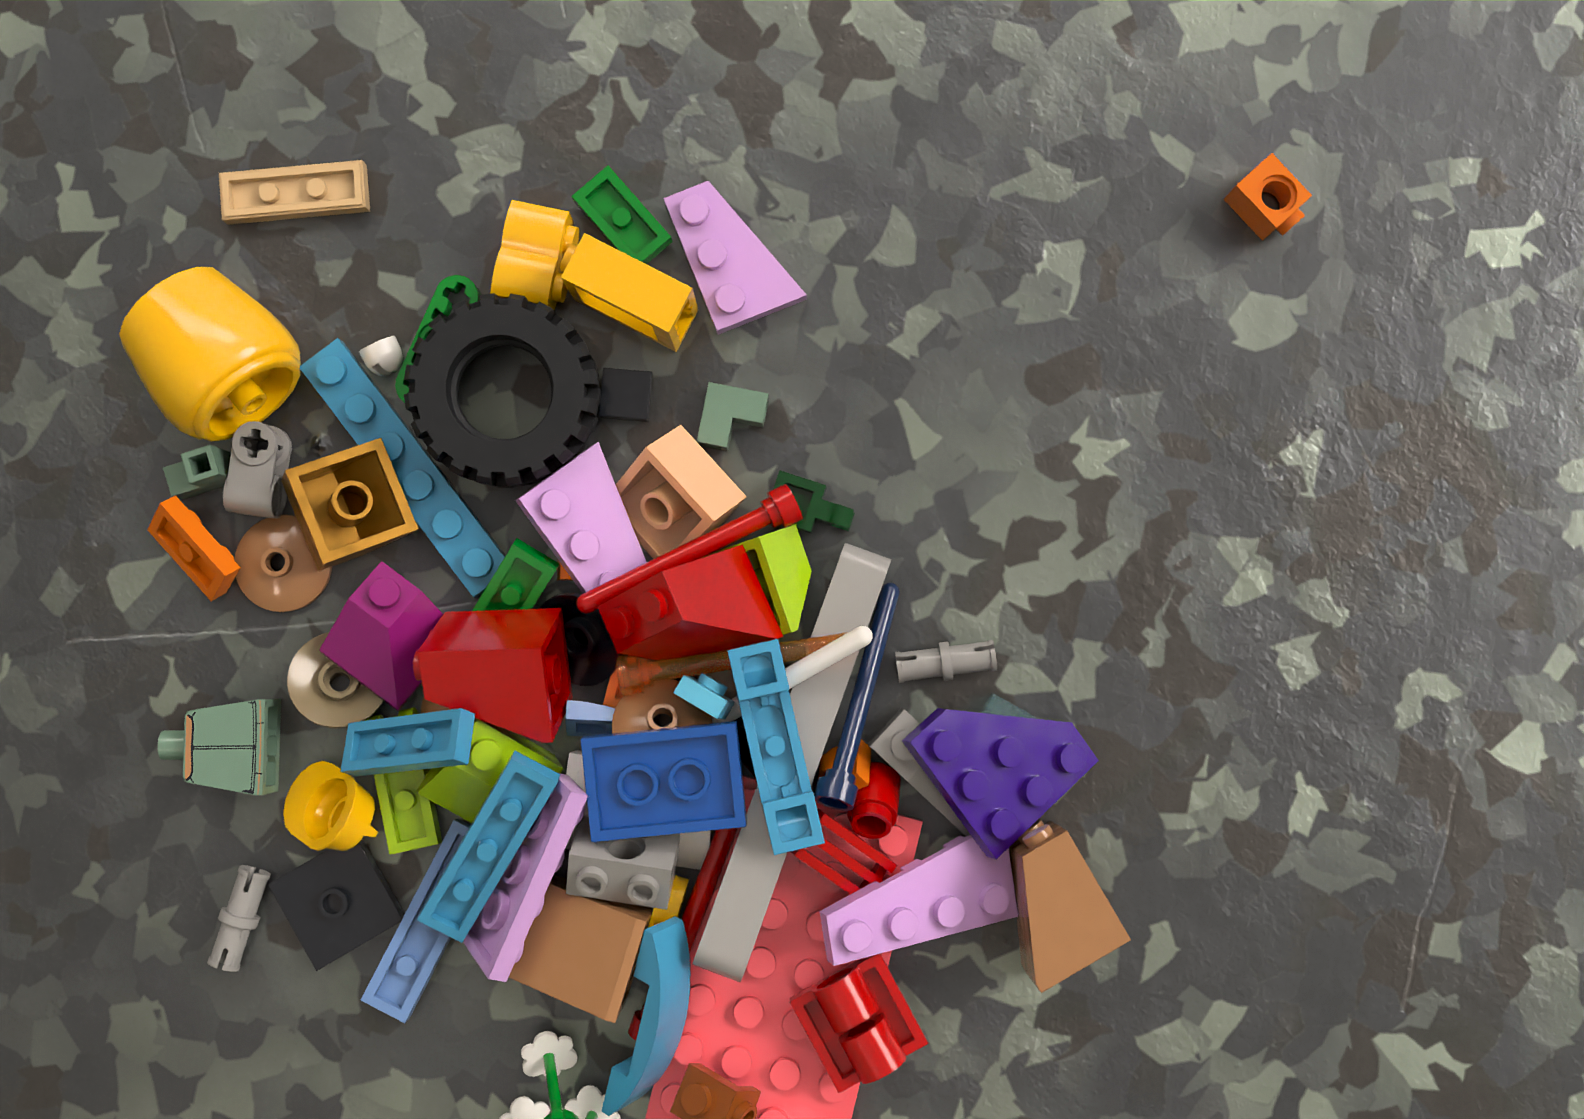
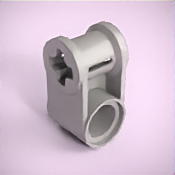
M252 421L241 425L235 431L232 438L228 475L223 488V505L227 512L273 519L280 518L286 505L287 494L281 480L284 471L289 469L292 452V442L288 434L282 429L268 426L258 421ZM267 440V450L258 451L256 447L258 441L263 442Z

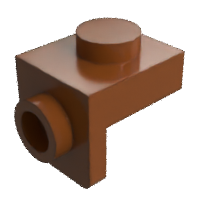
M689 1063L670 1112L681 1119H756V1104L761 1091L753 1086H737L700 1063Z

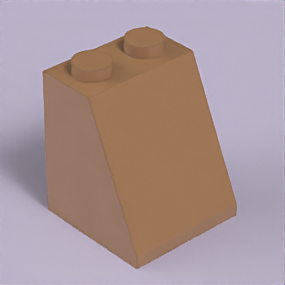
M1039 819L1009 847L1018 911L1016 919L1021 965L1041 993L1131 941L1066 829L1052 821L1044 824Z
M553 875L544 895L542 911L534 918L524 941L522 956L513 965L508 978L603 1020L615 1023L627 1001L634 978L633 975L643 933L648 928L654 908L566 894L567 879Z

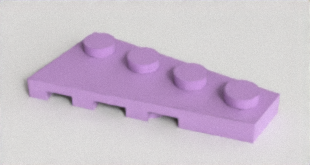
M559 773L560 777L556 787L463 941L488 979L506 982L513 965L520 960L524 950L525 938L534 918L542 911L544 895L554 873L559 870L563 863L565 848L573 829L583 818L588 795L569 775Z
M971 835L966 837L958 836L943 844L944 849L923 860L915 859L900 868L901 872L881 883L875 881L822 909L819 912L827 961L836 966L1018 917L1009 848L996 860L987 857Z

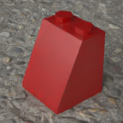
M743 544L661 571L597 606L618 654L712 670L730 662L727 650L783 637Z
M562 608L445 612L433 630H430L422 646L414 654V676L416 680L422 681L425 700L449 709H465L475 713V718L541 743H553L566 714L567 700H572L573 698Z

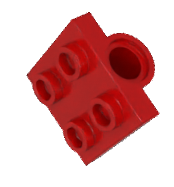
M881 954L859 959L790 997V1004L838 1093L859 1082L868 1084L889 1075L906 1061L907 1055L928 1044L926 1036Z

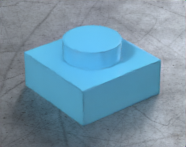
M703 672L698 679L683 675L673 692L716 719H726L735 704V701L724 695L728 687Z

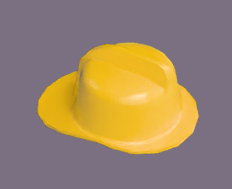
M325 761L309 765L292 783L285 799L283 811L285 827L291 835L310 849L321 851L328 848L347 851L356 846L363 836L376 837L378 831L371 825L375 802L369 791L358 784L353 776L340 772L341 768Z

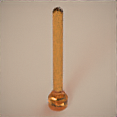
M848 632L779 642L783 662L800 660ZM727 650L658 661L624 655L618 656L616 662L618 683L623 696L644 693V688L653 687L654 681L681 678L683 675H700L702 672L708 674L731 670Z

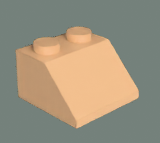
M682 425L645 447L616 483L617 490L638 542L653 559L718 528L747 497Z

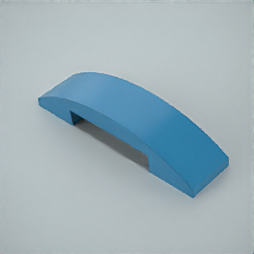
M775 639L727 650L773 854L778 855L824 844L825 841L798 733L779 641Z
M675 916L644 930L633 976L648 984L649 989L633 1056L611 1068L602 1112L608 1116L640 1099L650 1091L668 1068L680 1042L689 1005L691 971L683 920Z

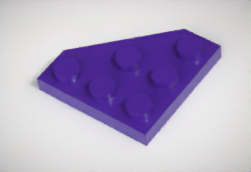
M937 708L902 740L908 751L984 854L996 860L1099 761L1072 722Z

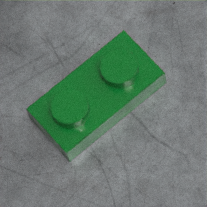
M609 165L571 196L575 204L615 249L645 264L649 263L673 242L667 231Z
M516 538L472 611L532 609L558 568L559 563Z

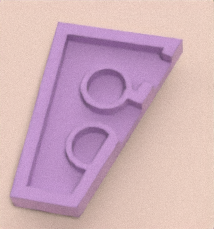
M709 181L663 198L718 335L807 300L806 293Z

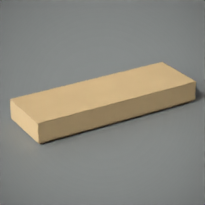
M363 160L219 173L222 221L228 225L370 212L367 165Z

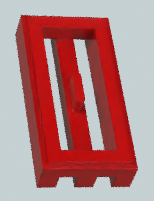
M819 808L817 810L821 825H824L875 861L876 864L869 870L825 838L824 844L816 845L864 878V881L858 886L805 848L790 851L798 859L849 894L875 881L881 883L884 881L882 878L886 872L893 873L898 866L887 856Z

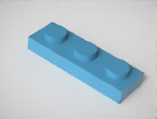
M458 708L348 723L340 772L357 777L467 765L469 763L475 713Z

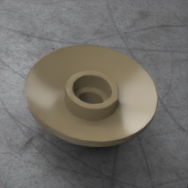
M327 632L309 640L293 657L287 675L288 692L296 709L307 720L322 727L347 728L348 723L365 721L370 718L384 701L320 653L319 649L329 633ZM336 677H347L350 680L348 688L343 691L333 690L331 683Z

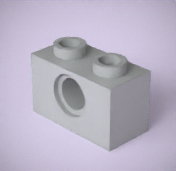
M583 816L578 824L569 852L566 894L667 910L677 868L680 834L591 842L589 817Z

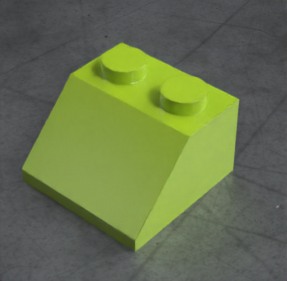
M475 718L469 763L467 765L431 768L417 789V793L472 823L514 750L557 773H561L564 768L555 754L524 736Z

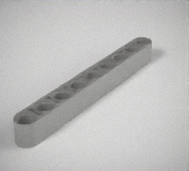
M847 543L844 544L804 657L858 626L868 627L891 559ZM859 650L792 687L790 698L810 785H812ZM756 786L746 814L747 826L742 827L692 963L694 966L737 982H741L787 855V852L778 855L773 854L758 786Z

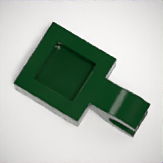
M779 470L773 489L786 484L794 495L803 516L802 520L792 525L796 524L798 530L812 534L815 522L818 520L849 532L855 514L854 510L823 500L827 489L826 485Z

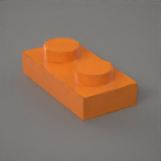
M176 495L161 502L147 531L210 601L226 594L241 568L235 562L231 552L215 540L203 526L198 515L189 510Z

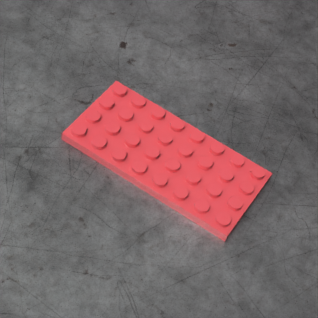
M742 775L747 814L757 782L756 778ZM816 802L817 809L819 808L856 834L851 828L847 811L832 809ZM898 814L896 824L891 828L889 834L882 838L869 839L856 834L898 865L893 873L887 871L882 878L883 880L901 872L900 868L914 861L923 823L922 820ZM821 825L825 839L869 870L873 868L876 864L875 861L827 827ZM740 827L737 829L690 951V996L682 1036L668 1068L659 1081L653 1085L645 1119H681L671 1113L670 1110L689 1063H700L737 1086H753L760 1090L761 1094L756 1104V1119H852L860 1082L838 1093L790 1004V997L857 961L854 960L836 966L827 961L819 912L850 895L848 892L798 859L791 852H787L741 982L692 965L742 828ZM818 846L805 848L858 886L864 881V878ZM892 951L881 953L887 966L889 965Z

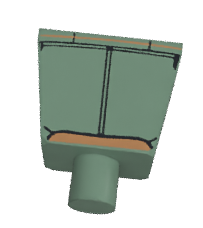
M257 699L189 710L185 714L184 730H163L158 738V755L161 760H183V779L187 783L251 795H266L278 792L281 699Z

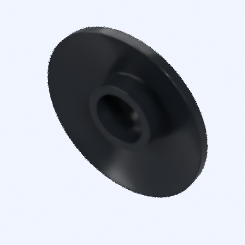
M569 592L557 594L545 601L539 609L562 608L571 683L580 686H593L602 683L617 669L621 654H618L599 609L590 613H583L576 605L577 599L581 594Z

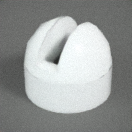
M395 336L379 340L359 351L368 369L378 376H389L402 366V350Z

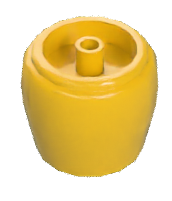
M194 267L178 272L156 284L134 304L125 316L119 332L122 345L152 400L179 431L198 440L205 439L209 442L228 440L233 437L235 431L241 425L252 421H264L289 397L300 377V351L290 332L270 311L213 267Z

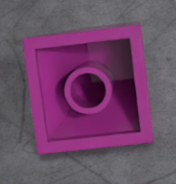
M381 561L348 598L319 651L383 701L399 711L422 684V681L416 680L414 676V654L422 646L430 630H433L443 616V613L420 589Z

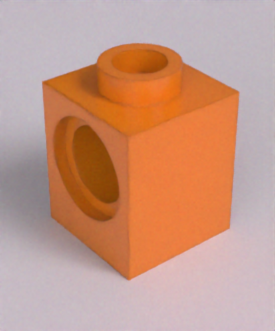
M1271 153L1243 178L1223 200L1263 241L1275 229L1283 236L1305 216L1299 208L1312 194ZM1263 192L1270 193L1277 198L1279 210L1270 209L1264 204L1262 200Z

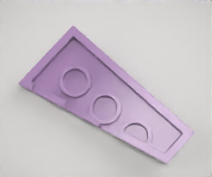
M599 442L591 445L515 500L582 593L647 563ZM628 655L630 660H637L639 658Z

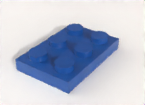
M737 721L583 736L580 739L585 788L588 795L587 807L591 842L747 826Z

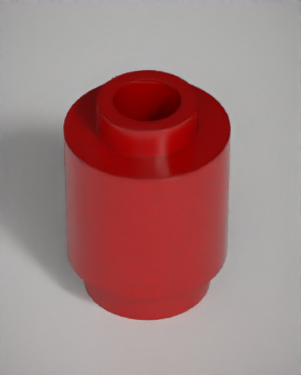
M879 762L870 763L869 785L858 790L853 810L847 811L851 828L856 834L865 838H882L889 834L891 828L897 822L901 777L896 770L886 764Z

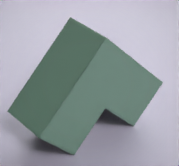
M708 382L697 443L702 447L728 451L734 422L763 428L769 402V393Z
M207 445L180 454L181 462L163 467L171 497L176 495L179 499L184 500L224 487L228 475L231 452L213 445Z

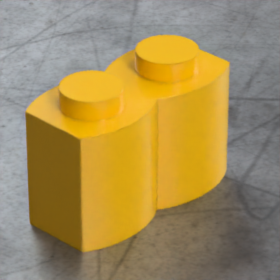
M515 200L511 201L504 224L501 248L494 267L490 294L495 293L498 298H509L510 294L525 296L528 301L538 304L540 301L555 310L557 302H564L568 289L561 279L563 271L560 270V264L568 247L572 243L578 245L579 227L573 226L574 221L569 211Z

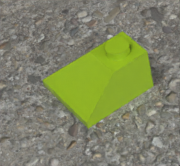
M796 524L706 555L709 556L743 544L782 634L785 635L798 630L812 570Z

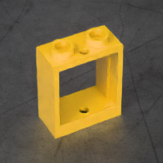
M586 233L583 234L578 245L572 243L568 247L562 258L560 270L563 271L561 279L575 301L677 352L698 312L692 287Z

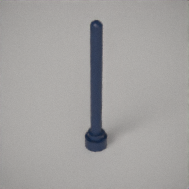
M886 583L881 588L870 626L873 638L870 644L864 648L833 767L826 770L825 776L819 777L816 786L815 801L832 809L851 811L854 808L858 787L854 785L856 777L852 774L899 598L900 591L894 583Z

